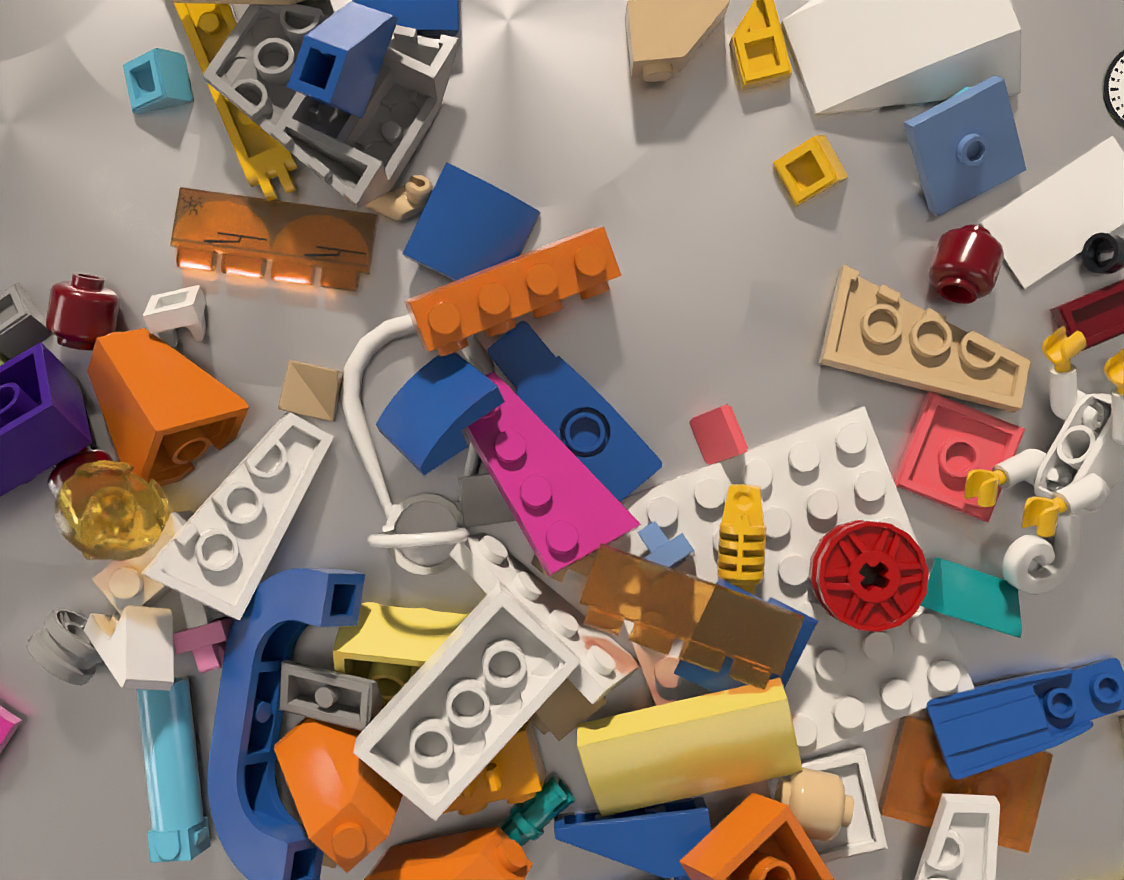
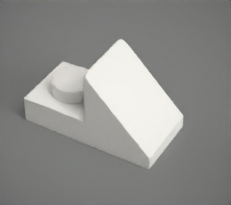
M128 605L124 608L122 615L119 612H115L113 615L90 614L83 631L121 688L170 691L174 683L173 614L170 609Z

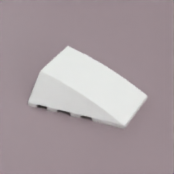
M812 0L781 22L814 116L879 110L883 106L903 104L906 107L925 105L927 102L947 100L966 86L971 88L994 75L1005 79L1008 96H1015L1021 93V26L1011 0Z

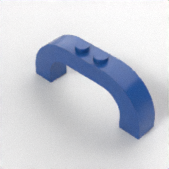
M317 568L281 571L257 586L240 621L234 619L230 629L224 654L209 753L207 785L211 815L220 842L232 863L248 880H320L324 852L309 839L304 825L297 822L287 812L280 800L276 787V754L274 745L279 741L283 711L279 710L281 662L284 660L291 661L296 641L309 625L317 627L358 626L365 580L364 573L345 569Z

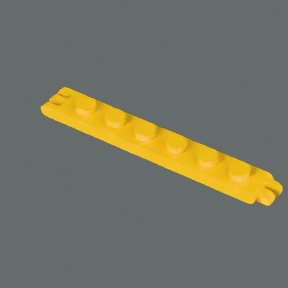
M174 3L204 74L238 23L231 4ZM207 83L250 186L254 187L260 184L268 202L278 198L271 180L275 177H279L287 194L296 191L297 188L290 171L298 168L294 155Z

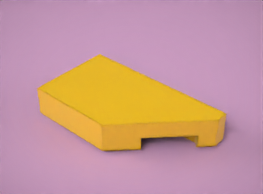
M754 0L729 42L741 90L789 79L792 75L774 0Z

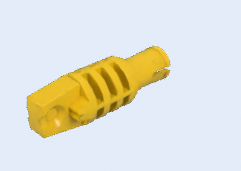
M731 484L728 487L722 522L719 525L717 575L721 579L755 595L756 585L760 584L761 579L764 578L767 526L764 521L760 486Z

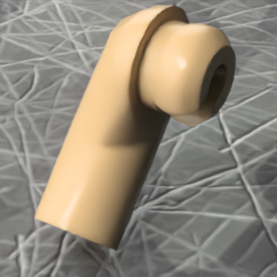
M414 175L410 177V182L394 191H389L364 206L393 220L401 221L424 210L433 191V186L427 177Z

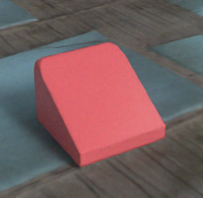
M731 405L720 406L690 420L691 429L707 464H714L747 452L748 446Z

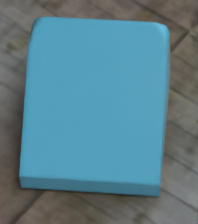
M155 48L123 64L133 113L141 114L184 105L193 101L186 59L183 54Z

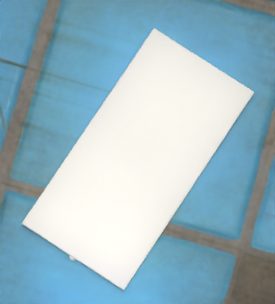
M1111 136L979 223L981 227L986 228L991 233V236L995 237L1002 245L1004 251L1003 261L1023 290L1082 252L1084 244L1092 235L1111 233L1124 224V152L1115 138Z

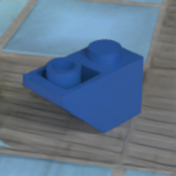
M350 1L304 36L287 88L321 104L363 119L398 18Z

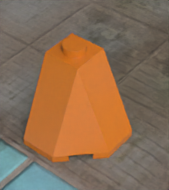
M141 328L126 332H112L96 338L87 372L127 483L133 494L182 480L196 469L191 461L203 455L209 447L214 445L220 451L236 439L249 409L245 400L160 338L150 334L149 330Z
M305 717L274 745V751L309 839L348 873L389 836L403 794L353 753L356 738L362 731Z
M493 826L390 847L382 854L364 880H525L533 863L526 857L522 847L516 841L510 839L499 826Z

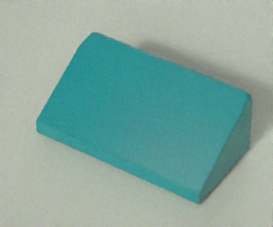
M938 557L935 558L928 579L927 593L920 606L1017 638L1021 637L1022 624L1017 588L1011 586L1007 580Z

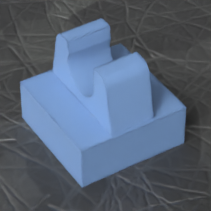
M655 521L637 532L651 553L640 560L639 564L652 584L695 556L694 549L683 533L668 541Z

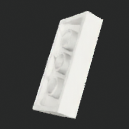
M498 582L357 736L353 753L436 821L581 663V659L527 606Z

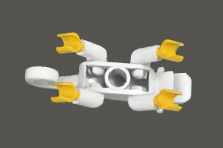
M1061 326L1042 343L1044 355L1054 363L1049 368L1050 406L1052 412L1065 421L1047 454L1037 449H1027L994 465L992 471L983 469L971 470L967 476L964 494L965 499L978 497V505L981 507H992L996 504L998 486L1008 488L1022 480L1034 485V492L1037 497H1030L1026 500L1021 527L1038 526V536L1029 534L1015 540L1009 546L1003 559V574L1007 582L1020 591L1032 595L1045 593L1059 585L1066 578L1075 564L1080 550L1081 517L1094 514L1096 510L1100 509L1107 502L1109 491L1124 477V348L1111 357L1104 365L1106 376L1115 384L1111 395L1104 393L1087 395L1077 389V368L1071 364V359L1085 349L1086 339L1080 331L1074 332L1067 338L1064 326ZM1055 535L1053 548L1050 543L1040 537ZM1032 560L1043 565L1039 570L1028 573V567Z

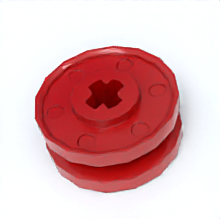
M854 520L835 526L819 540L810 557L809 582L814 598L829 616L857 630L881 632L902 625L917 612L927 593L929 570L923 550L909 533L890 523ZM864 565L874 567L870 571V573L875 575L872 584L861 582L865 577L859 574Z

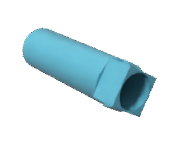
M174 677V683L170 691L136 689L151 830L147 832L150 863L192 860L211 846L208 816H203L189 678Z

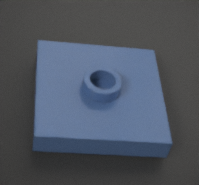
M994 75L904 122L929 211L937 216L1026 171L1005 79Z

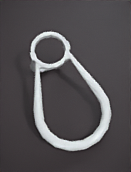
M405 315L384 321L359 340L344 365L340 401L347 428L387 518V524L383 525V532L370 535L367 540L370 547L388 548L389 554L398 566L412 574L430 576L445 572L457 562L452 557H449L443 563L430 567L416 565L407 560L398 548L447 545L467 541L470 537V527L464 528L460 496L458 501H450L442 495L422 493L410 496L400 504L392 505L360 400L362 375L374 353L394 338L416 333L410 315ZM475 335L466 337L469 345L461 349V351L470 363L484 375L495 372L492 359ZM471 440L463 477L477 475L482 461ZM426 501L438 503L448 509L456 519L457 530L396 534L395 525L403 511L413 504Z

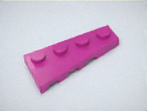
M494 371L485 375L498 385L505 402L464 430L548 577L629 534L641 525Z

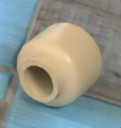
M802 768L803 771L795 772L787 777H780L776 786L774 800L787 804L808 838L830 842L836 837L841 826L847 828L850 826L854 810V800L852 796L845 795L843 781L838 775Z

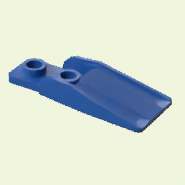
M519 322L515 328L509 330L488 348L489 357L517 389L515 391L516 395L619 502L661 469L662 461L620 414L560 356L555 357L527 322Z
M1107 658L1076 669L1065 668L1000 680L974 687V689L929 700L926 704V710L949 776L960 780L1058 746L1091 729L1094 724L1090 720L1124 710V671L1120 661L1116 658Z

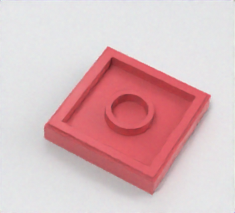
M928 392L894 474V483L899 489L982 522L989 523L995 505L992 507H981L978 505V497L964 498L968 473L974 469L992 471L994 465L1015 456L1025 429L939 394ZM998 486V493H997L996 502H997L998 497H999V495H1000V492H1001V490H1002V488H1001L1000 486Z

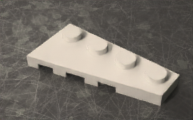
M291 412L285 413L140 574L240 621L334 436Z
M482 532L470 536L467 541L457 543L449 553L486 594L500 582L581 659V663L567 678L592 704L630 678L640 667V663L635 657L507 552L505 546L496 538Z
M942 793L914 880H996L1000 803L995 796Z

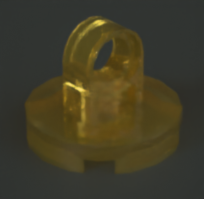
M101 460L78 467L74 475L63 483L55 500V521L63 537L81 551L86 560L124 561L142 556L156 545L169 519L168 500L160 485L153 478L147 483L142 477L132 473L134 466L125 462Z

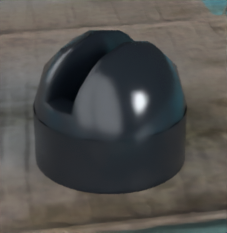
M1111 233L1092 235L1086 241L1082 250L1083 264L1089 271L1100 274H1112L1123 269L1124 239ZM1114 252L1111 259L1101 261V253Z

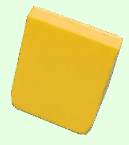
M825 135L813 136L773 162L796 206L848 178L846 171Z

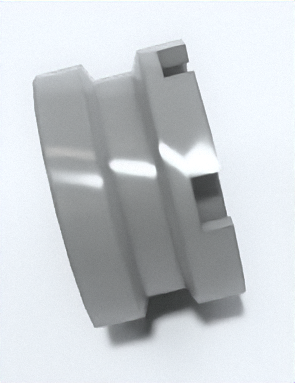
M58 607L53 609L45 619V628L35 631L29 638V643L26 646L29 654L41 667L57 678L74 685L88 683L95 674V665L104 662L83 631L88 619L65 608Z

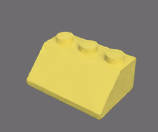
M374 602L361 603L358 626H340L333 649L334 670L377 681L384 706H386L470 613L458 614L432 611L427 608L412 609L385 606Z

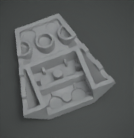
M250 4L202 75L204 80L357 209L391 191L440 110L459 47V38L442 34L440 39L417 35V29L396 25L363 119L321 104L287 88L304 36L329 18V16L323 15L321 9L299 4Z

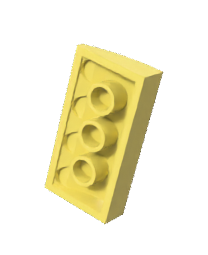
M781 678L577 724V748L590 789L602 817L803 771L788 699Z

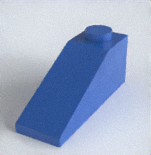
M703 796L679 799L603 817L599 809L562 813L554 818L556 840L664 879L674 877V880H691L679 861L711 832L709 810Z

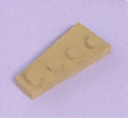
M845 264L839 269L819 364L1013 413L1022 409L1031 360L973 330L966 332L945 321L946 316L930 308L923 310L900 298L901 293L884 284L879 287L860 277L859 271Z

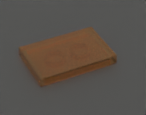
M907 715L900 718L878 804L879 812L883 816L931 828L942 793L995 796L1000 803L998 845L1029 853L1053 754L1044 750L956 780L949 776L931 721Z

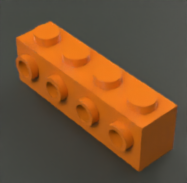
M604 226L594 227L405 300L404 303L422 348L428 352L437 349L439 356H445L467 347L469 344L466 337L485 330L487 337H492L515 328L514 318L531 311L535 318L554 313L563 308L561 299L576 293L580 294L581 300L602 294L610 290L607 281L622 275Z

